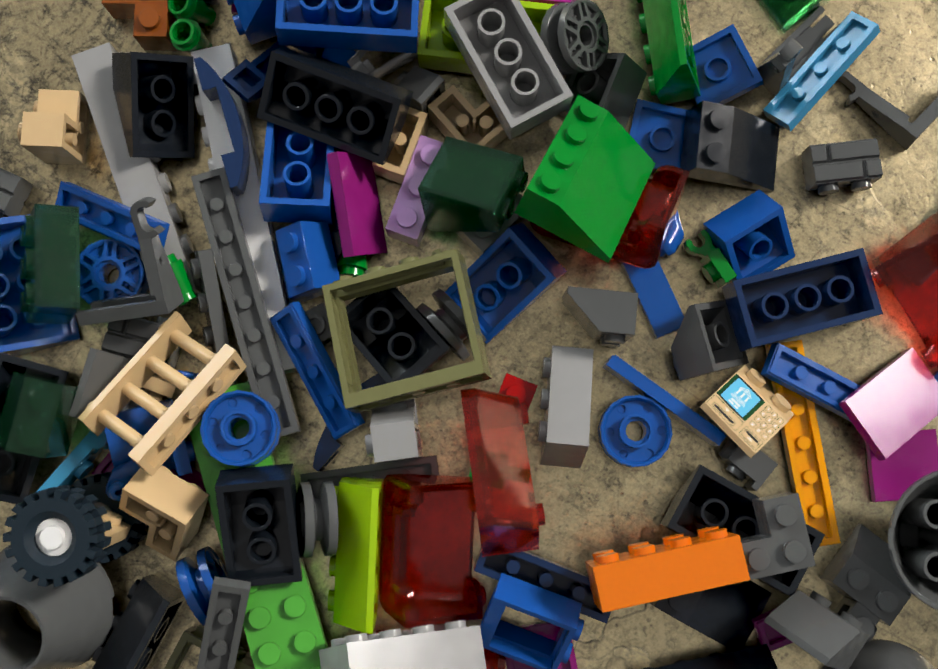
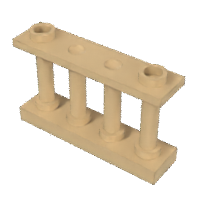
M177 311L159 326L157 332L96 399L87 405L85 411L78 417L96 436H99L107 427L134 447L128 456L150 476L155 474L200 422L209 404L225 393L247 367L237 351L226 343L218 353H213L189 337L192 329ZM178 347L206 364L194 380H190L165 363ZM154 373L182 391L181 395L168 408L141 389ZM130 400L159 419L144 436L117 417Z

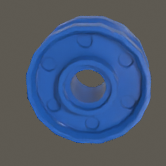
M101 239L88 245L79 254L74 265L73 282L78 294L88 304L93 301L145 294L150 291L139 250L114 239ZM117 268L119 271L118 279L110 284L108 275L113 269Z
M236 390L223 393L209 404L202 416L200 432L203 445L213 458L223 464L248 467L257 465L271 456L279 443L281 426L277 412L268 401L253 392ZM245 419L249 423V432L244 438L237 439L233 433L234 425L239 420Z
M642 395L625 396L610 404L601 415L597 428L599 444L605 455L616 464L629 468L648 466L659 460L668 450L673 435L671 420L664 407L654 399ZM630 422L638 423L642 427L643 435L638 441L629 439L626 434V427Z
M209 546L197 551L198 565L190 557H185L177 561L175 567L177 579L185 600L203 626H205L214 576L227 578L225 565L217 553Z

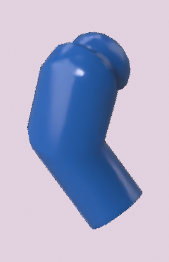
M670 209L661 213L666 231L661 239H657L653 243L654 252L659 257H663L666 254L668 256L674 254L684 239V232L677 209Z
M133 460L118 465L111 471L106 485V494L110 499L120 501L122 489L140 469Z

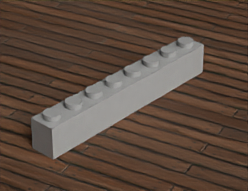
M108 42L71 55L122 204L131 207L135 202L144 197L156 199L152 206L144 207V213L170 224L164 246L167 256L174 253L178 260L182 259L195 294L201 293L199 279H193L190 267V253L194 252L193 245L187 233L182 234L179 225L180 222H183L181 211L176 203L172 204L168 192L172 191L170 180L165 172L161 173L157 163L162 158L129 156L113 91L112 53L119 52Z

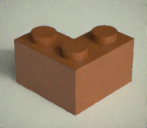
M102 0L101 3L114 19H134L133 37L144 50L177 51L172 45L169 35L170 28L177 19L174 18L168 8V0Z

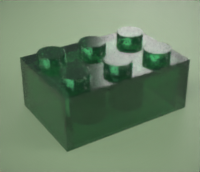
M34 204L31 214L24 217V226H20V246H26L24 258L20 259L19 269L20 279H26L24 292L20 293V312H26V323L69 324L76 315L75 313L80 309L79 207Z

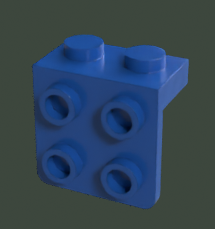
M172 399L159 401L167 408L174 403ZM140 406L120 411L117 415L119 419L143 436L159 420ZM106 427L104 432L113 467L115 468L132 460L128 454L134 447ZM183 440L162 466L167 467L169 470L174 469L178 476L192 473L190 462L195 461L196 458L191 440L186 442Z

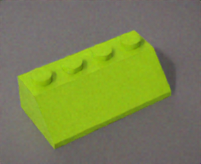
M342 477L339 481V486H334L338 505V547L336 555L330 556L329 576L335 577V590H329L328 611H334L333 623L363 633L373 634L378 617L384 479Z

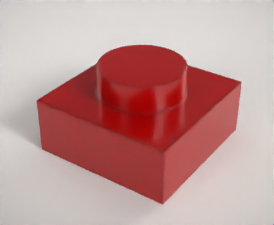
M506 373L494 405L526 417L538 385Z

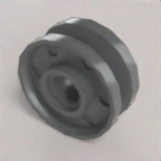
M572 0L567 3L554 4L547 10L542 20L540 37L562 75L594 71L599 68L608 53L609 34L605 17L596 3L590 0Z
M438 288L432 293V296L439 308L433 311L430 307L421 303L416 310L450 347L451 351L462 361H465L470 354L463 344L466 338L469 339L463 310L443 290ZM482 334L483 342H485L486 338Z
M323 481L320 485L318 498H314L310 483L300 482L297 488L301 558L313 556L315 541H320L324 556H334L338 547L339 526L334 484L332 481Z

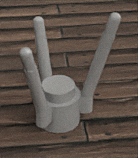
M358 50L355 55L347 60V63L351 69L382 79L413 61L418 55L417 53H401L376 69L368 58L363 62L361 61L367 50Z

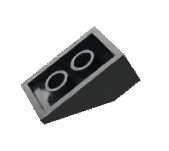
M143 52L112 53L113 91L129 156L195 158L193 56Z
M701 101L686 111L679 176L773 192L780 127L734 106Z
M397 287L358 297L346 306L353 344L386 383L424 374L451 350Z
M293 463L221 470L215 484L227 578L251 582V586L302 581L298 502Z
M749 580L649 603L707 637L736 651L745 646L754 629L752 619L762 614L772 593Z

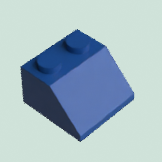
M760 189L703 223L705 231L711 236L712 244L716 249H720L737 276L732 281L773 271L795 257L783 207Z
M298 221L275 231V242L288 304L296 301L303 303L322 296L323 285L340 280L328 222Z

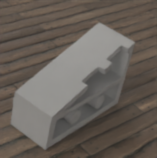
M553 345L550 357H544L542 377L548 379L547 389L542 388L540 397V409H545L544 421H539L538 441L542 442L540 465L581 468L589 447L594 349Z
M415 399L372 409L371 434L365 435L367 456H374L375 463L423 457Z

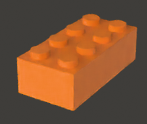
M712 526L697 530L698 536L696 537L675 534L663 537V544L660 545L649 544L648 541L628 545V552L618 554L613 549L592 553L593 559L585 561L594 604L604 613L748 581L750 576L740 535L727 532V528L719 529L718 526Z

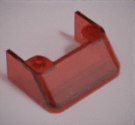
M477 388L460 390L482 557L539 549V526L545 525L543 504H536L532 484L523 425L529 424L526 403L520 404L518 397Z

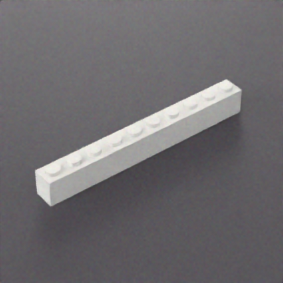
M230 43L191 52L193 63L194 58L201 57L213 68L221 80L238 66L236 53ZM194 63V84H197L199 95L195 96V104L199 115H204L206 126L201 127V132L206 147L210 146L212 158L208 159V166L211 171L224 167L221 155L234 152L220 100L210 102L204 94ZM226 85L241 112L250 149L249 176L245 192L239 196L234 192L233 194L270 319L289 304L277 252L272 222L264 221L259 206L262 173L247 102ZM271 323L285 374L296 372L297 369Z

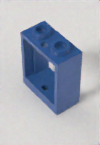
M501 572L480 624L483 648L536 669H558L561 662L564 664L568 662L573 647L571 640L578 641L583 630L584 620L579 618L582 603ZM507 606L561 627L555 641L500 620L505 607Z

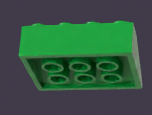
M637 0L638 3L643 2L644 13L639 14L642 34L647 33L649 44L644 45L643 48L647 65L652 64L653 75L648 76L651 95H657L660 103L663 105L701 96L686 0Z
M578 95L514 213L609 263L656 163L608 110Z

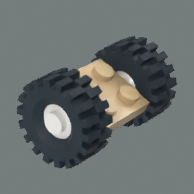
M111 472L80 479L73 483V487L62 485L38 491L23 498L24 502L15 505L12 511L16 515L7 517L5 526L12 527L11 531L3 534V542H11V548L4 551L7 558L15 556L17 562L12 565V568L16 572L23 569L27 571L23 577L25 580L31 582L39 578L38 586L43 587L52 583L54 587L62 586L68 582L71 583L98 567L96 563L100 562L102 564L114 559L116 560L139 546L138 542L145 539L148 533L144 529L149 526L120 510V501H114L107 496L106 485Z

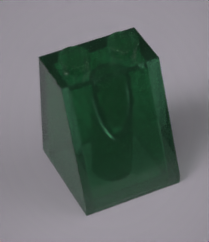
M447 136L418 187L428 230L434 232H499L505 219L509 220L513 214L515 199L518 193H523L527 186L528 173L525 172L523 157Z
M14 371L0 419V446L5 451L40 458L68 455L78 419L69 416L78 386Z

